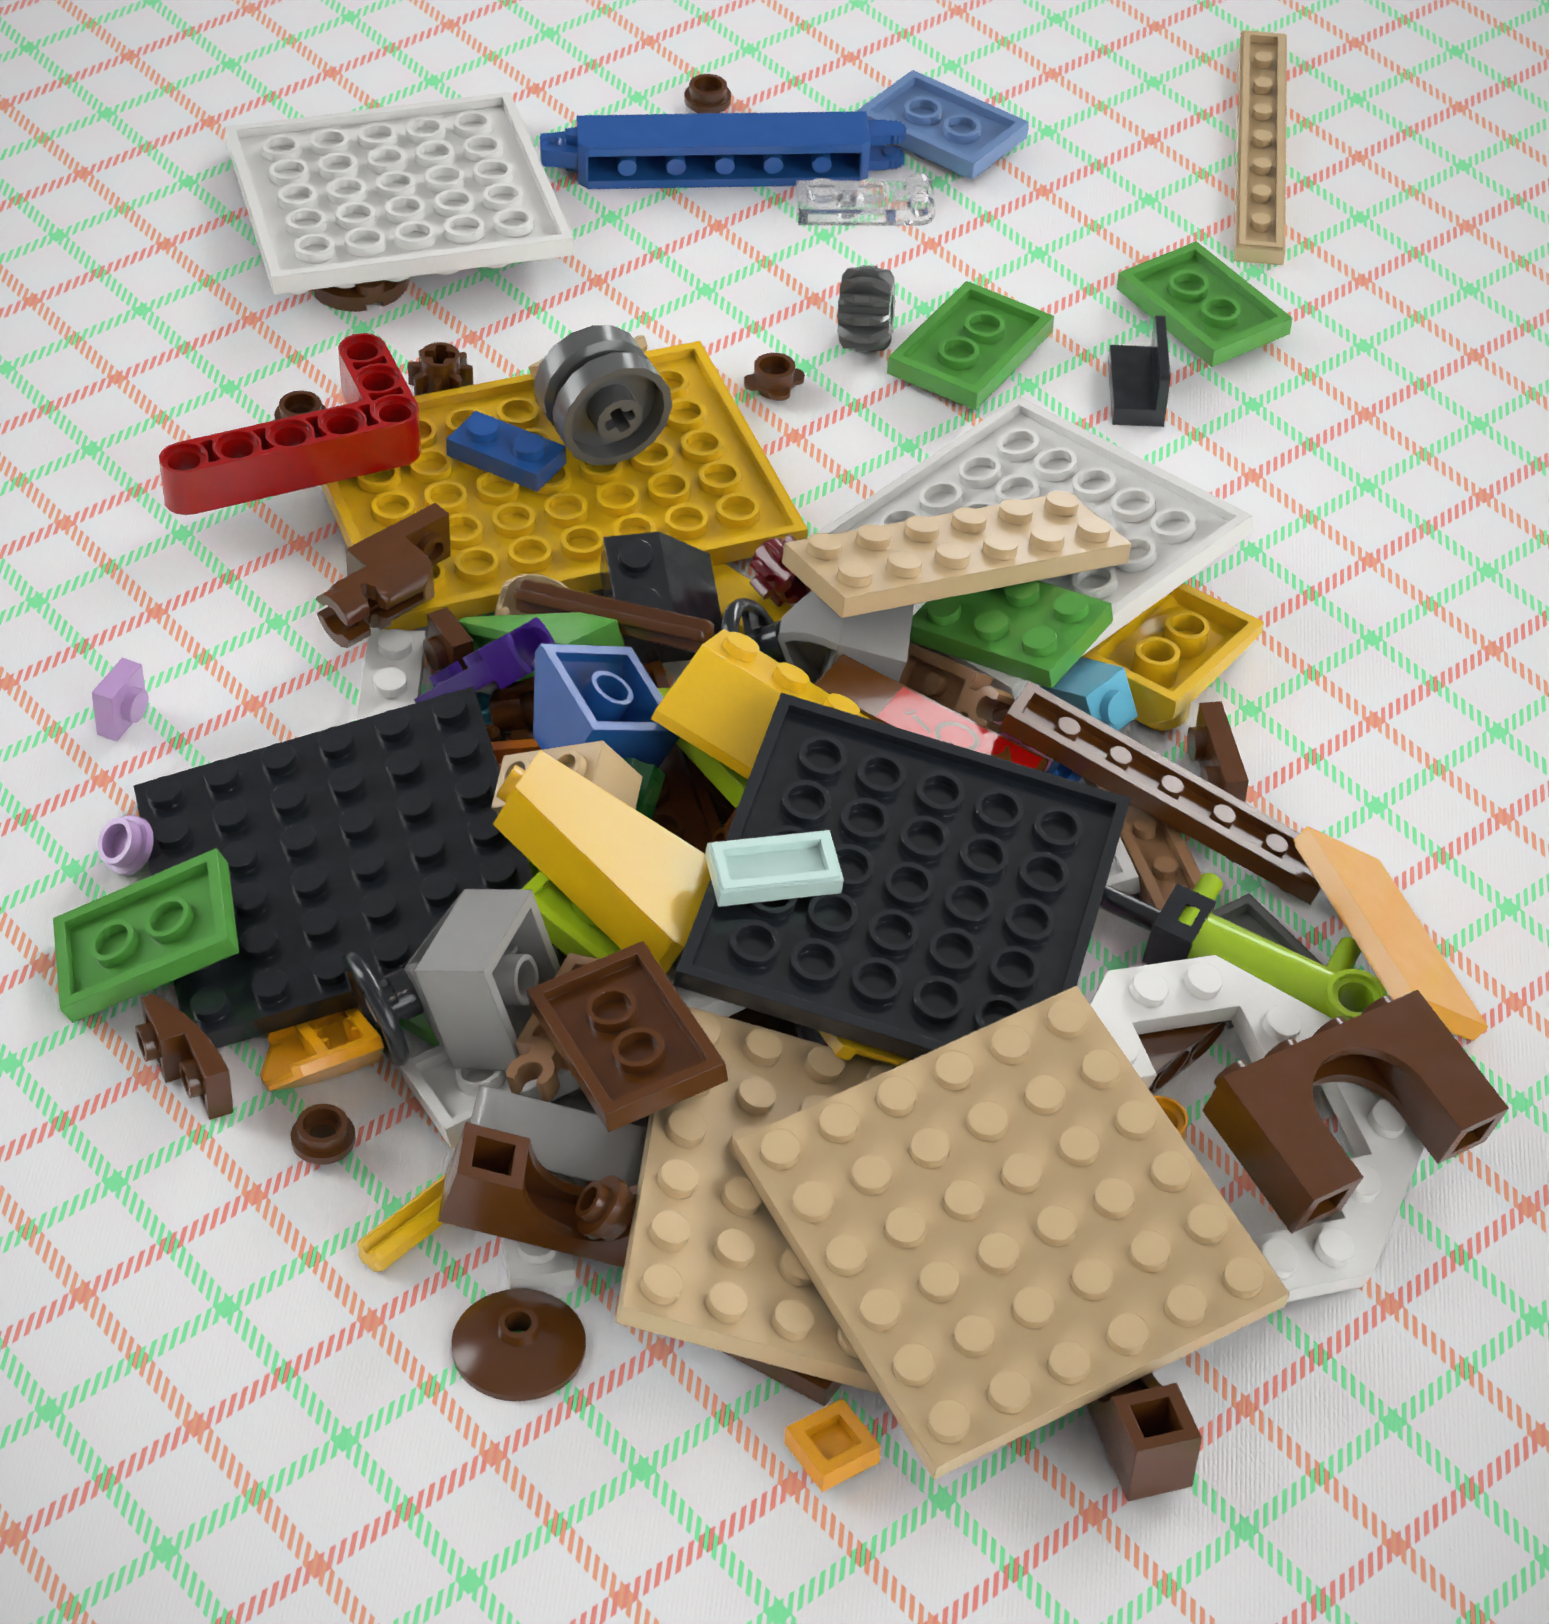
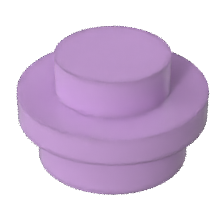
M127 815L110 820L103 827L98 839L100 858L107 863L112 871L122 875H132L142 869L148 861L153 848V831L150 824L145 819L135 815Z

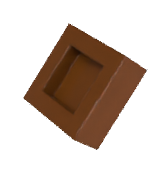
M448 607L427 614L428 638L423 641V650L429 666L433 671L437 672L459 661L463 670L467 669L462 658L474 652L471 636Z

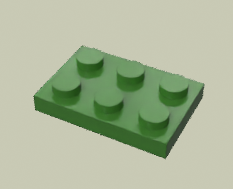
M1197 241L1118 272L1117 290L1151 318L1154 319L1155 315L1165 316L1167 331L1211 367L1290 334L1293 318Z
M966 281L888 356L887 374L943 396L957 404L977 410L1053 332L1054 315Z
M1037 580L928 601L912 617L909 642L1052 689L1113 622L1112 605L1109 602Z
M217 848L53 918L60 1010L72 1023L239 953L229 866L227 860Z

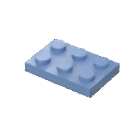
M911 70L857 110L866 111L868 120L886 119L890 121L891 119L902 122L907 127L906 140L895 145L971 180L1028 137L1029 121L915 70Z

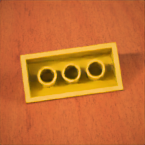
M723 629L701 645L655 709L651 719L749 779L781 693L864 718L868 717L860 713L858 705L851 699L836 693L829 694L811 683L809 676L802 669L789 663H779L759 651L758 644L750 637Z

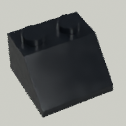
M659 531L603 537L600 576L605 597L710 620L714 624V634L722 631V616L709 553ZM622 636L624 647H632L642 664L657 661L667 663L691 660L696 654L686 650Z

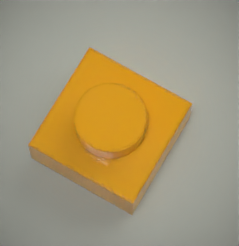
M843 1398L785 1427L784 1444L821 1492L880 1463L881 1445Z

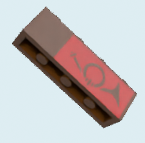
M844 654L815 683L816 686L829 694L836 693L851 699L858 705L860 713L871 720L1045 772L1049 760Z

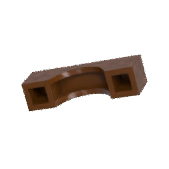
M465 1122L446 1171L438 1222L622 1268L625 1265L632 1220L624 1232L612 1241H606L601 1237L593 1240L587 1238L578 1231V1216L575 1212L577 1200L585 1187L571 1184L550 1173L536 1158L530 1138ZM638 1184L628 1187V1191L635 1197Z
M1151 1372L1086 1404L1128 1502L1193 1486L1202 1436L1177 1382L1162 1386Z

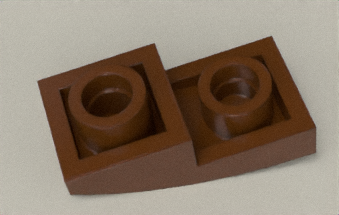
M154 994L141 997L144 1023L135 1026V1033L145 1062L156 1061L165 1083L182 1079L187 1096L190 1099L199 1096L209 1120L234 1113L229 1069L209 1037L186 1014L169 1002Z

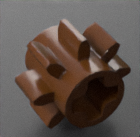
M444 342L431 343L419 350V362H408V384L414 386V396L474 385L473 366L467 364V353H459V350L454 345Z

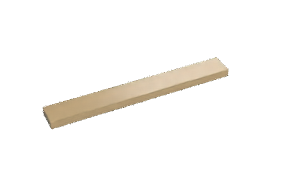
M1243 30L1240 34L1234 261L1273 265L1284 264L1286 251L1287 35L1283 33Z

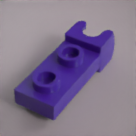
M535 617L462 658L467 669L463 670L459 661H456L430 676L429 680L434 688L415 698L414 701L418 703L473 686L475 691L493 681H496L499 688L503 689L535 670V651L541 643L555 644L546 626L538 617Z

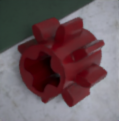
M787 535L784 540L772 538L765 541L755 551L750 566L758 574L749 582L750 585L764 600L770 598L777 607H781L784 602L789 604L797 603L812 591L782 563L784 543L797 541L792 535Z

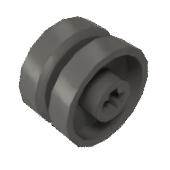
M592 325L572 332L550 349L539 364L533 384L537 404L555 427L562 441L576 459L591 465H614L638 455L653 444L665 428L672 409L671 392L666 382L631 334L613 325Z

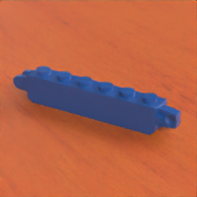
M866 111L576 115V127L566 128L562 132L540 134V161L543 167L566 168V171L577 172L578 184L587 189L860 185L868 180L869 171L897 170V168H901L904 165L905 152L894 144L903 143V140H906L907 127L897 120H868Z

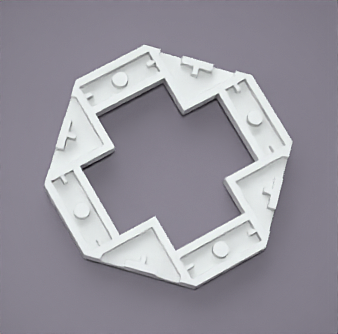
M1216 955L1107 971L1090 1002V1005L1148 1089L1157 1074L1138 1036L1139 1034L1231 1020L1253 1063L1264 1058L1273 1047L1289 1038H1294L1297 1042L1312 1037L1321 1026L1332 1020L1327 1015ZM1347 1082L1320 1084L1357 1156L1350 1159L1364 1176L1342 1210L1328 1216L1330 1220L1328 1222L1309 1225L1293 1234L1288 1229L1251 1236L1289 1291L1290 1295L1287 1302L1361 1288L1366 1284L1374 1273L1423 1152L1424 1145L1399 1112L1382 1096L1360 1085Z

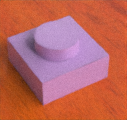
M122 657L91 692L97 735L117 742L133 723L139 722L144 716L149 696L145 690L142 664Z

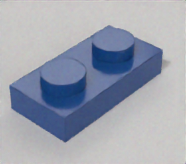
M475 411L446 438L447 456L536 492L566 464V446L478 411Z

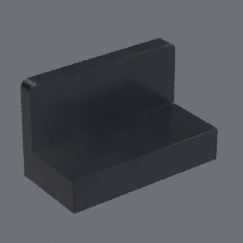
M1155 315L1151 346L1110 345L1108 371L1112 425L1164 427L1171 378L1165 316Z

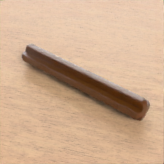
M534 580L522 581L520 588L515 589L514 592L516 608L521 613L582 612L611 618L618 621L619 631L622 636L694 653L699 650L703 643L716 635L714 634V624L710 620Z

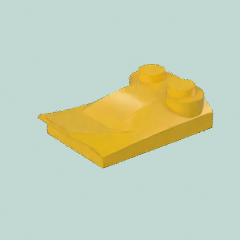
M1183 583L1082 657L1124 667L1138 715L1135 720L1145 724L1150 729L1166 731L1177 728L1186 722L1189 717L1191 702L1262 633L1264 621Z

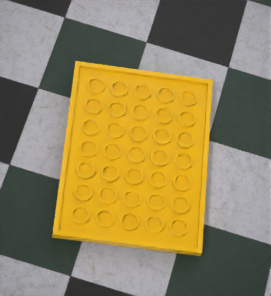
M701 341L649 350L644 353L670 388L672 409L665 428L653 444L628 460L614 465H591L576 459L537 404L533 385L535 378L531 374H525L414 396L419 408L421 454L416 461L406 466L321 485L347 547L374 535L433 503L438 504L449 513L451 556L433 566L434 598L392 620L391 625L384 628L385 630H414L428 626L427 614L446 607L449 608L457 620L495 612L503 584L520 574L544 575L562 582L569 589L582 592L603 589L600 576L603 537L659 531L709 553L712 566L751 558L761 544L772 538L784 540L787 535H792L796 540L807 539L808 528ZM475 411H478L566 446V464L536 492L447 456L446 438Z

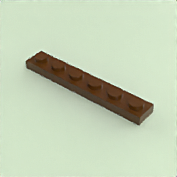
M1029 680L1007 712L999 729L1018 739L1023 744L1034 748L1104 789L1131 798V805L1149 813L1172 826L1180 833L1202 843L1225 856L1231 862L1239 864L1309 905L1312 904L1321 889L1319 883L1294 846L1295 842L1293 840L1300 834L1297 831Z

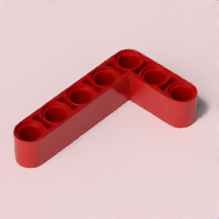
M368 333L353 334L340 342L338 346L342 395L347 403L345 405L180 441L164 448L159 455L164 504L167 509L180 515L199 514L398 468L416 461L421 454L418 403L386 343L380 337Z

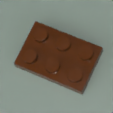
M644 941L526 989L532 1012L608 1133L728 1081L725 1061Z

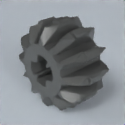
M862 265L860 267L847 268L842 274L838 299L837 333L843 348L853 349L856 352L871 353L873 351H884L890 345L896 303L895 277L891 270L881 269L878 266Z

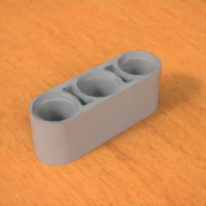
M479 1086L470 1123L530 1138L536 1158L549 1172L587 1182L600 1181L606 1176L615 1175L625 1181L627 1187L638 1184L647 1127L630 1123L608 1133L596 1114L499 1089Z

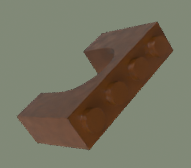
M1417 989L1395 1000L1390 995L1381 997L1371 1003L1361 1015L1348 1021L1341 1016L1336 1017L1321 1026L1312 1037L1297 1042L1294 1038L1286 1039L1273 1047L1264 1058L1249 1065L1245 1060L1229 1065L1215 1078L1214 1084L1216 1088L1202 1111L1290 1233L1293 1234L1341 1211L1364 1177L1322 1121L1314 1103L1313 1087L1328 1082H1347L1360 1085L1379 1094L1399 1112L1437 1164L1484 1143L1509 1107Z

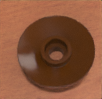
M508 1289L481 1298L460 1316L452 1334V1357L461 1377L477 1391L500 1400L529 1401L548 1396L560 1390L574 1378L584 1361L586 1336L578 1315L559 1298L532 1289ZM513 1331H524V1332L515 1333V1332H513Z

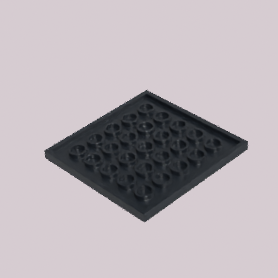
M474 686L133 785L139 816L150 824L153 831V848L148 859L152 875L215 848L219 850L228 862L239 953L173 980L179 1010L201 1028L217 1049L358 1007L347 983L341 963L342 957L347 951L353 950L360 953L377 979L401 967L405 968L412 956L464 889L521 890L533 878L526 856L493 825L499 815L491 806L500 770Z
M781 693L725 841L830 830L844 879L842 891L839 894L718 907L710 879L678 963L673 985L910 1059L920 1057L1077 986L1131 798Z

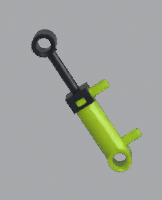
M1202 874L1193 890L1177 883L1162 910L1106 884L1099 908L1150 931L1142 962L1148 965L1216 955L1328 1017L1334 1019L1341 1016L1346 1021L1361 1015L1371 1003L1387 996L1386 989L1377 977L1367 971L1353 969L1362 951L1352 937L1340 939L1328 963L1324 966L1212 914L1216 904L1215 899L1223 887L1222 880L1216 874Z

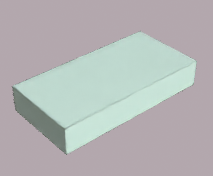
M830 830L707 843L705 858L718 907L839 894L842 891L844 879Z

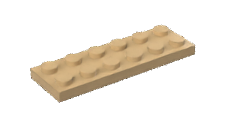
M1052 491L1046 496L1025 500L1007 499L1000 504L981 508L962 507L954 510L953 513L931 517L912 516L903 522L880 526L867 524L860 526L858 530L836 534L816 533L808 539L785 542L782 563L841 618L1126 564L1128 563L1132 543L1113 529L1109 522L1097 516L1081 503L1074 494L1065 491Z

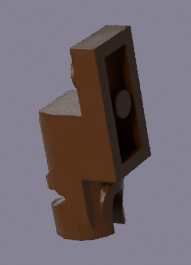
M433 503L346 549L347 576L337 581L328 591L316 598V601L322 606H328L317 612V616L325 632L340 647L349 648L371 636L370 627L383 630L391 625L392 620L434 598L433 566L451 556L449 513L438 504Z

